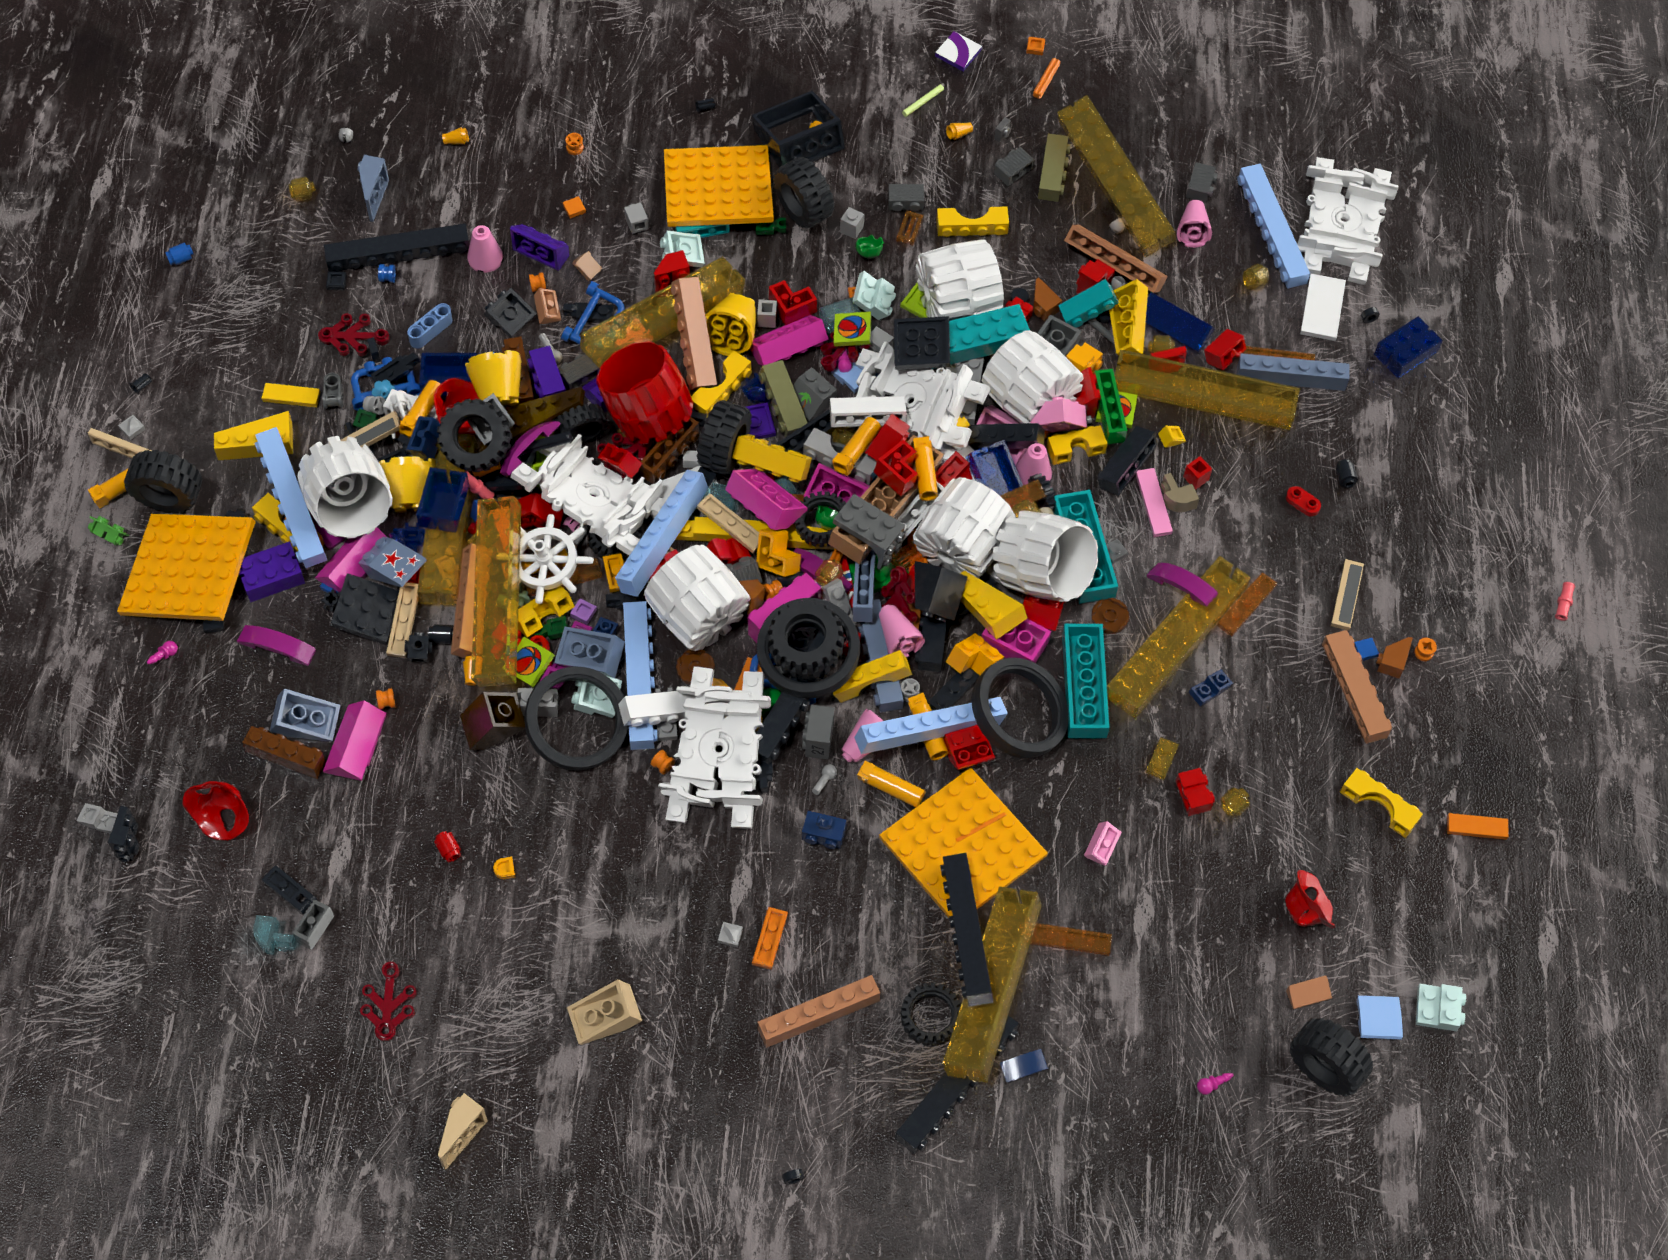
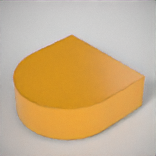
M512 857L500 858L494 863L493 870L496 877L500 879L515 878Z

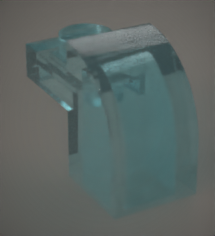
M256 915L253 933L262 951L273 955L275 948L280 951L295 950L297 942L294 935L278 933L280 923L277 917Z

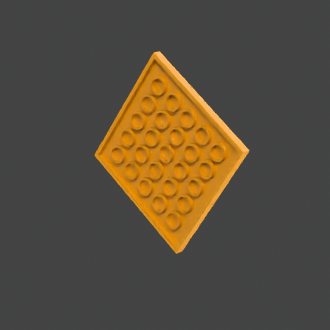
M767 145L664 149L667 227L774 222Z
M151 514L117 612L120 616L223 621L256 521L252 517Z
M971 767L879 834L881 841L948 918L953 916L952 911L947 909L946 899L950 897L949 893L945 894L943 882L947 880L946 876L942 877L940 865L944 864L943 856L967 853L976 908L978 909L1048 855L1047 851ZM1005 812L1006 816L959 842L956 841V838L961 835H969L972 829Z

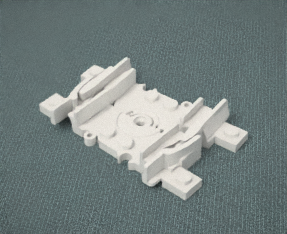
M1317 157L1315 166L1309 165L1306 176L1315 177L1312 195H1309L1306 201L1311 207L1309 220L1306 221L1305 227L1310 228L1305 229L1304 235H1300L1297 245L1301 252H1305L1304 261L1310 274L1320 275L1322 261L1333 262L1351 267L1348 281L1365 285L1370 266L1378 267L1382 259L1381 253L1374 252L1375 247H1378L1380 243V238L1377 236L1379 225L1385 217L1379 213L1385 214L1386 199L1394 200L1398 185L1389 183L1392 172L1377 168L1374 169L1373 174L1357 168H1353L1352 171L1333 169L1334 160ZM1342 187H1347L1345 196L1341 194ZM1345 198L1349 199L1348 204H1345Z
M884 341L879 353L862 349L856 362V366L863 369L856 381L859 386L856 397H884L885 394L905 396L906 423L910 426L907 431L910 433L909 439L915 434H918V438L929 436L932 447L937 450L942 448L944 442L947 445L967 447L972 431L970 428L956 426L958 418L967 400L983 405L991 389L986 384L972 381L973 372L967 365L963 364L958 376L957 373L951 372L950 369L945 370L943 367L938 368L936 373L932 368L895 370L894 349L888 342ZM914 399V401L909 404V400ZM847 427L850 432H854L855 427Z
M580 434L577 435L571 444L566 443V445L563 444L540 450V453L548 457L538 472L524 463L512 472L511 478L523 485L528 492L540 483L542 489L541 498L549 503H553L552 509L554 511H560L562 508L564 513L579 522L581 527L586 524L590 525L589 533H595L600 536L604 545L612 547L616 543V547L629 556L640 541V539L632 534L642 526L644 518L647 519L650 514L656 516L666 500L659 497L663 492V480L659 479L652 489L644 483V477H641L636 484L632 485L633 479L625 477L623 480L621 475L604 467L603 463L598 466L594 465V458L586 457L588 446H585L583 449L581 448L582 435Z
M694 666L690 687L677 686L676 689L681 694L694 695L696 699L686 698L683 707L686 710L685 715L688 719H681L679 721V726L684 731L681 733L678 753L674 757L681 759V763L679 766H672L674 772L670 773V783L663 782L658 785L663 795L670 796L665 820L686 824L690 805L714 808L715 802L723 801L725 808H732V828L752 829L754 806H760L763 798L760 795H744V791L755 790L756 779L753 777V774L759 775L762 771L761 767L754 763L758 761L759 740L763 738L761 734H755L757 727H764L761 723V708L768 709L771 706V698L763 696L764 673L744 671L742 690H732L730 687L712 686L713 669ZM717 746H722L721 752H716ZM716 768H718V777L722 781V790H717L718 782L714 779ZM693 786L701 788L696 791V796L692 795Z

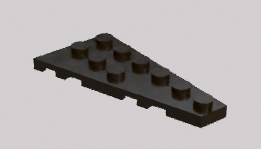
M582 387L506 407L505 410L515 422V425L510 429L512 433L510 442L515 443L528 430L539 424L553 421V418L563 415L565 411L569 412L571 408L576 409V406H583L585 390ZM482 441L479 453L487 448Z

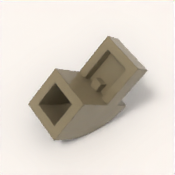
M1171 473L1164 475L1161 489L1164 493L1163 500L1165 506L1174 512H1186L1196 509L1199 497L1193 485L1189 484L1178 488Z

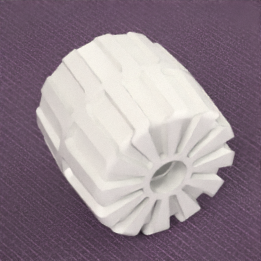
M986 240L955 243L919 254L916 265V274L919 277L917 283L919 291H924L921 301L923 307H926L927 317L949 316V321L1003 308L1004 292L1002 278L996 256Z
M1030 330L1016 334L1004 343L990 359L982 376L983 384L991 388L988 393L990 397L1019 423H1030L1046 401H1052L1053 397L1071 399V402L1076 401L1077 398L1073 395L1082 390L1083 384H1080V382L1084 379L1083 374L1054 345Z
M339 436L327 438L328 443L325 445L317 442L309 448L311 455L305 454L302 457L297 476L307 508L318 525L324 527L328 534L332 536H342L350 539L373 532L388 517V510L392 506L390 486L380 463L366 444L360 447L357 439L348 436L347 441H340Z
M959 477L958 479H952L933 501L913 534V541L922 556H929L927 560L932 565H942L944 568L959 574L965 570L973 576L980 578L993 562V547L1000 545V541L996 540L999 530H1006L1008 525L1005 521L1010 516L1014 518L1016 516L1009 504L995 491L975 480Z
M1024 510L1019 511L1018 518L1010 516L1005 521L1008 525L1007 529H1000L996 536V540L1000 541V545L993 547L992 558L998 561L993 567L1001 583L1018 592L1048 600L1068 602L1070 599H1077L1092 582L1098 563V545L1092 530L1078 521L1059 515Z
M694 545L676 554L656 572L644 591L646 601L663 624L689 650L698 651L704 649L705 646L712 645L718 641L719 634L726 635L732 629L730 624L739 622L744 615L741 613L748 609L751 599L728 567L704 545Z

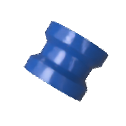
M380 264L378 268L379 282L389 281L394 283L396 276L395 265L385 266Z

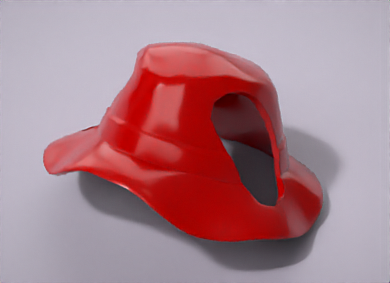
M450 378L437 387L434 393V404L440 424L441 417L447 414L445 411L448 408H453L455 403L464 402L465 399H479L472 383L458 378ZM444 391L447 392L445 402L440 397V394ZM465 421L458 431V434H476L468 421Z
M208 781L188 788L183 796L184 809L191 815L202 832L212 839H234L248 825L249 814L240 792L229 783ZM211 788L208 794L196 792L199 789ZM225 809L233 810L235 813L234 827L230 831H226L221 817V812Z
M1298 870L1296 883L1285 898L1286 907L1292 920L1301 927L1323 923L1327 927L1334 929L1335 924L1331 923L1333 907L1325 895L1319 880L1311 873ZM1309 887H1313L1317 892L1314 901L1305 893V890Z

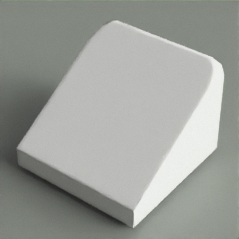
M687 451L684 454L683 468L700 466L697 462V451Z

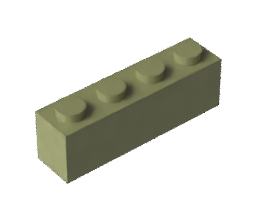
M1048 133L1038 199L1058 202L1059 195H1063L1064 185L1061 182H1065L1067 171H1063V169L1068 166L1069 157L1065 156L1070 153L1071 144H1068L1069 136Z
M783 360L763 365L759 373V379L765 385L767 399L771 400L773 415L777 416L779 421V430L781 433H784L786 438L806 425L807 420Z

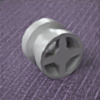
M367 396L363 401V409L377 415L383 414L385 399L381 396Z
M908 678L901 683L904 701L909 702L908 698L919 694L920 685L917 680Z

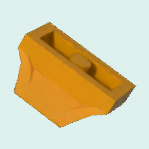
M621 553L603 556L610 593L620 591L615 577L626 561Z

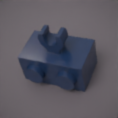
M807 811L802 830V840H805L808 844H822L829 849H840L846 830V819Z

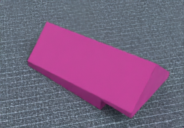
M818 463L804 497L810 498L811 493L817 496L819 491H822V495H824L825 491L830 493V496L832 493H835L837 498L840 496L847 503L853 494L861 497L870 485Z
M376 527L369 534L348 539L315 577L316 580L340 592L347 573L365 579L367 573L359 565L360 560L366 552L375 546L378 539L387 536Z
M365 700L349 704L323 772L362 781L366 767L369 766L386 713Z

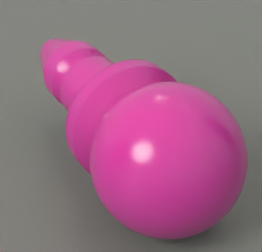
M847 349L838 359V369L843 373L849 372L852 369Z
M166 641L163 646L158 648V652L148 659L147 664L156 663L162 658L167 659L169 656L175 655L178 651L177 644L173 641Z
M1224 1073L1222 1076L1220 1075L1215 1078L1213 1076L1202 1078L1197 1083V1089L1201 1094L1208 1095L1213 1090H1217L1218 1085L1229 1081L1234 1075L1233 1073Z

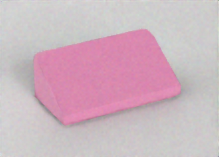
M1107 821L1099 823L1084 856L1106 866L1122 832Z

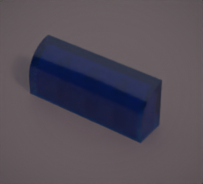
M1152 292L1147 298L1146 323L1198 352L1203 349L1215 330L1213 326Z

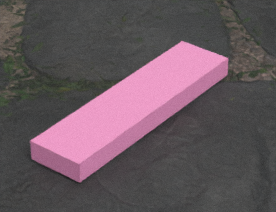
M1155 469L1138 470L1136 477L1153 536L1171 535L1173 530Z

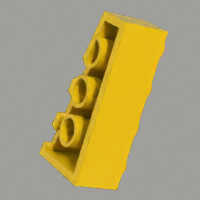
M1138 279L1113 290L1119 303L1109 310L1116 354L1127 362L1142 356L1144 349L1148 287Z
M289 411L214 433V450L218 460L263 457L262 452L258 453L255 442L258 441L255 435L277 427L287 454H293V425Z
M751 434L738 436L732 456L733 459L738 460L737 463L742 465L751 464L757 470L765 471L766 469L772 471V475L778 477L784 475L789 477L790 481L797 483L807 479L812 461L811 457L793 450L785 452L783 446L768 445L769 441L754 439L755 436Z
M965 570L960 573L968 577L961 602L996 640L1027 619L1023 604Z

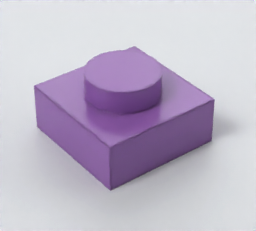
M579 599L570 612V616L587 625L597 611V607Z

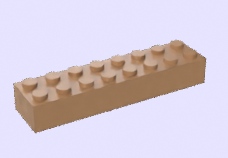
M912 435L907 443L914 448L913 438L918 437ZM932 447L936 472L940 468L944 454ZM914 460L910 467L916 471ZM877 477L860 498L893 518L898 519L919 493L917 478L914 486L900 496L881 478ZM838 526L832 531L828 543L858 564H861L872 550L869 545Z

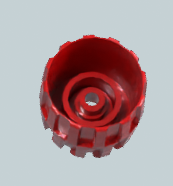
M650 341L629 344L611 354L601 365L599 374L596 376L597 386L610 415L628 440L633 442L636 438H639L640 444H649L650 438H655L656 442L667 439V432L670 431L676 434L683 428L682 422H688L693 408L692 397L681 372L662 345H657Z

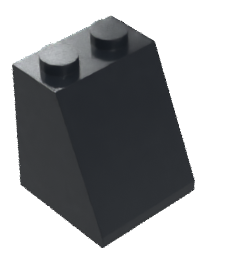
M915 561V608L921 610L922 615L931 618L935 615L936 620L946 622L949 619L954 621L968 577L940 566Z

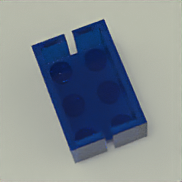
M1418 316L1378 342L1374 355L1386 365L1392 354L1387 368L1399 379L1438 353L1443 340L1432 329L1429 331V326Z
M422 353L419 380L421 392L430 380L441 384L447 379L458 378L472 383L466 371L465 363H469V358L476 356L477 353ZM444 391L441 396H447V392Z
M1005 440L973 451L966 456L975 481L995 491L1003 500L1013 499L1026 492Z
M430 467L416 513L419 527L436 530L438 526L439 530L456 533L469 488L467 473L450 470L451 483H449L447 470Z

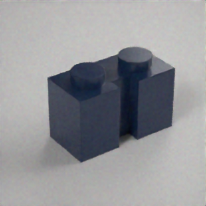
M419 416L406 450L413 456L420 457L428 461V458L434 459L438 449L435 446L439 437L437 428L441 424L433 417Z

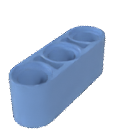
M444 303L438 304L409 327L407 333L410 345L413 348L423 347L452 323L449 305Z

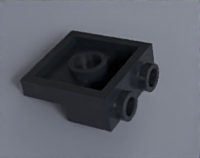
M512 288L507 292L503 290L497 296L498 300L495 303L491 301L484 308L486 310L484 316L496 328L499 326L510 338L537 314Z
M120 806L108 844L118 860L129 862V860L133 861L134 855L139 851V843L135 837L138 823L130 809L125 806Z

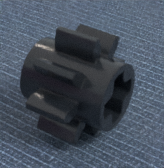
M332 589L331 592H324L325 596L324 599H321V602L326 604L323 607L326 611L330 610L334 614L340 592L337 593L335 589Z

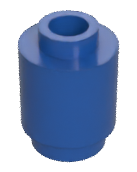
M185 242L169 248V251L165 252L170 265H179L191 260V255L194 254L190 245H186Z

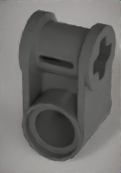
M328 373L324 377L322 395L324 409L334 406L343 408V387L340 376L336 373Z

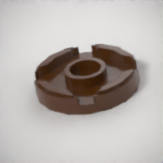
M1115 598L1099 600L1091 612L1092 623L1103 624V633L1116 634L1123 631L1127 627L1130 618L1126 605Z
M702 649L698 651H685L678 658L676 665L678 677L688 685H691L694 666L715 670L712 656Z

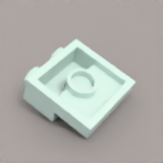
M667 231L664 237L661 238L660 247L664 248L662 259L666 254L683 250L689 266L702 268L705 264L700 235Z
M863 271L859 273L852 302L866 312L871 311V315L880 320L889 316L892 312L890 305L896 297L894 292L895 286L883 278L876 280Z
M609 677L620 689L622 680ZM576 680L575 686H578V691L574 692L571 703H574V710L590 715L595 712L611 718L615 716L610 699L600 688L589 682Z
M1419 984L1415 1025L1457 1032L1460 1025H1464L1465 1013L1461 1012V1007L1466 1002V994L1462 993L1463 987L1442 984L1440 987Z

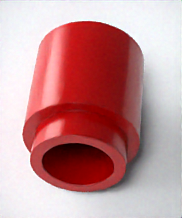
M444 831L436 836L434 844L443 859H446L449 863L461 856V848L451 832L447 833Z

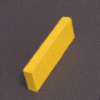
M265 383L262 401L317 408L321 392L317 388Z

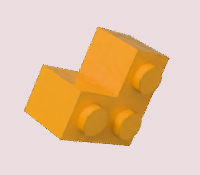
M1086 342L1082 346L1076 344L1066 356L1080 372L1087 367H1091L1093 373L1095 370H1099L1103 364L1101 361L1103 353Z
M771 528L759 530L756 559L759 568L783 577L800 571L801 554L787 550L788 531L783 529L772 530Z
M975 633L954 646L946 663L960 674L971 668L981 675L986 668L1002 660L1004 656Z

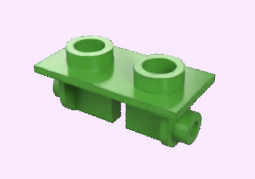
M90 516L94 520L93 523L91 522L88 525L90 532L101 538L107 532L104 539L114 545H121L124 541L123 536H129V534L123 532L125 528L115 523L113 526L108 524V519L102 516H98V518Z

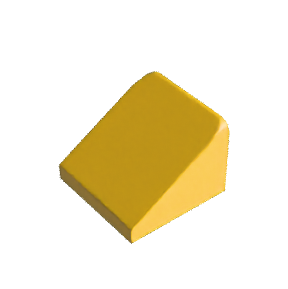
M1165 426L1158 433L1165 448L1186 442L1179 426Z

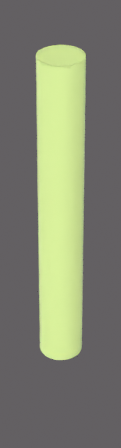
M941 84L903 110L902 114L907 117L942 92L944 87Z

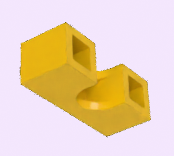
M1100 425L1095 427L1089 426L1078 431L1072 430L1061 435H1052L1048 437L1046 448L1052 464L1057 465L1071 461L1073 447L1083 448L1087 456L1091 457L1106 453L1108 443Z
M559 586L544 592L541 604H537L535 599H533L510 615L517 629L526 637H529L543 628L540 621L543 617L549 614H556L560 617L575 606L569 593Z

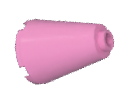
M1192 200L1187 204L1177 228L1176 235L1178 240L1185 243L1187 247H1202L1205 245V242L1210 241L1212 236L1204 203L1200 200Z
M477 226L472 231L467 258L469 265L475 271L481 270L484 273L492 272L500 267L503 252L489 228Z
M1039 443L1030 445L1016 466V471L1018 472L1016 475L1017 482L1020 485L1026 486L1027 489H1029L1027 485L1029 484L1028 479H1030V476L1041 473L1049 481L1052 477L1047 450L1045 446Z
M886 605L881 608L879 618L888 653L891 654L901 650L908 657L909 652L913 650L917 652L925 642L920 631L896 606Z
M865 709L841 749L844 752L842 756L849 763L852 761L856 763L869 754H861L854 738L862 725L883 721L871 710Z

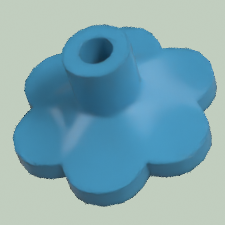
M388 380L377 381L374 384L375 388L372 389V395L381 396L386 400L391 389L395 390V387Z

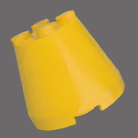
M730 293L705 315L709 341L712 346L711 349L725 356H729L733 351L740 354L749 350L754 340L756 323L754 300L743 295Z
M506 350L505 354H493L492 351L469 358V363H465L466 371L479 399L483 401L494 393L502 406L519 404L521 357L519 352Z
M394 457L387 463H385V460L379 461L390 486L392 495V506L390 507L399 513L406 512V509H414L415 512L425 511V507L429 505L436 472V460L428 458V461H424L420 457Z

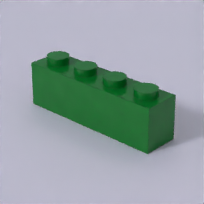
M1113 369L1095 370L1094 374H1096L1097 378L1096 389L1100 390L1098 409L1106 441L1108 444L1122 443L1126 439L1127 427Z

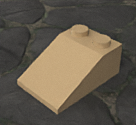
M618 979L567 1007L580 1045L627 1030L642 1021L630 984Z
M465 1093L452 1102V1108L450 1109L438 1157L445 1170L488 1121L484 1108Z

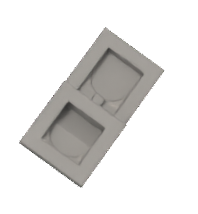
M85 803L76 821L90 828L111 834L118 813L105 811L100 806Z

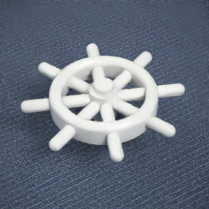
M553 514L547 516L546 527L537 528L528 533L520 525H515L514 531L521 538L516 543L513 553H499L496 556L499 561H512L517 575L505 585V589L510 591L521 582L530 588L537 589L535 597L537 604L543 602L544 590L554 589L561 585H564L570 593H575L577 589L569 579L575 572L577 564H592L594 562L592 557L578 556L573 541L584 534V528L579 527L568 536L565 532L553 528L555 520ZM552 539L560 541L550 550ZM530 547L534 554H524V552ZM567 547L569 554L568 556L557 555L559 552H561L564 548ZM521 562H534L525 570L522 569ZM555 563H566L561 571ZM540 568L538 578L530 576L532 573H534L537 569ZM550 569L555 576L546 578L547 570Z

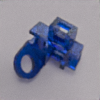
M754 373L753 379H745L746 385L742 387V392L750 402L753 400H759L761 403L771 401L766 398L765 385L760 382L757 373Z
M405 523V528H393V532L389 536L418 553L419 546H426L427 529H420V523H416V527H409V524Z

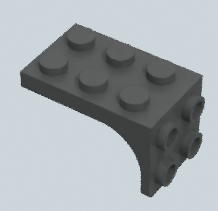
M855 494L852 495L833 519V524L860 539L875 551L878 557L877 569L879 570L883 566L887 567L892 560L891 556L894 553L897 554L902 547L901 542L905 537V533H903L905 524Z

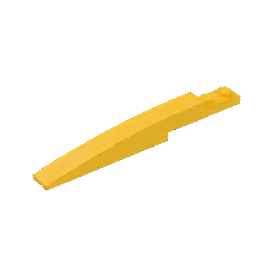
M695 517V520H688L675 540L711 541L714 538L727 540L733 537L710 518ZM744 520L758 532L759 530L769 528L768 524L764 521ZM794 524L787 529H783L788 531L787 548L835 549L832 546L827 547V544H824V547H819V544H817L815 547L812 546L811 542L809 544L805 543V539L802 540L800 535H798ZM806 526L811 531L819 533L829 531L823 528Z

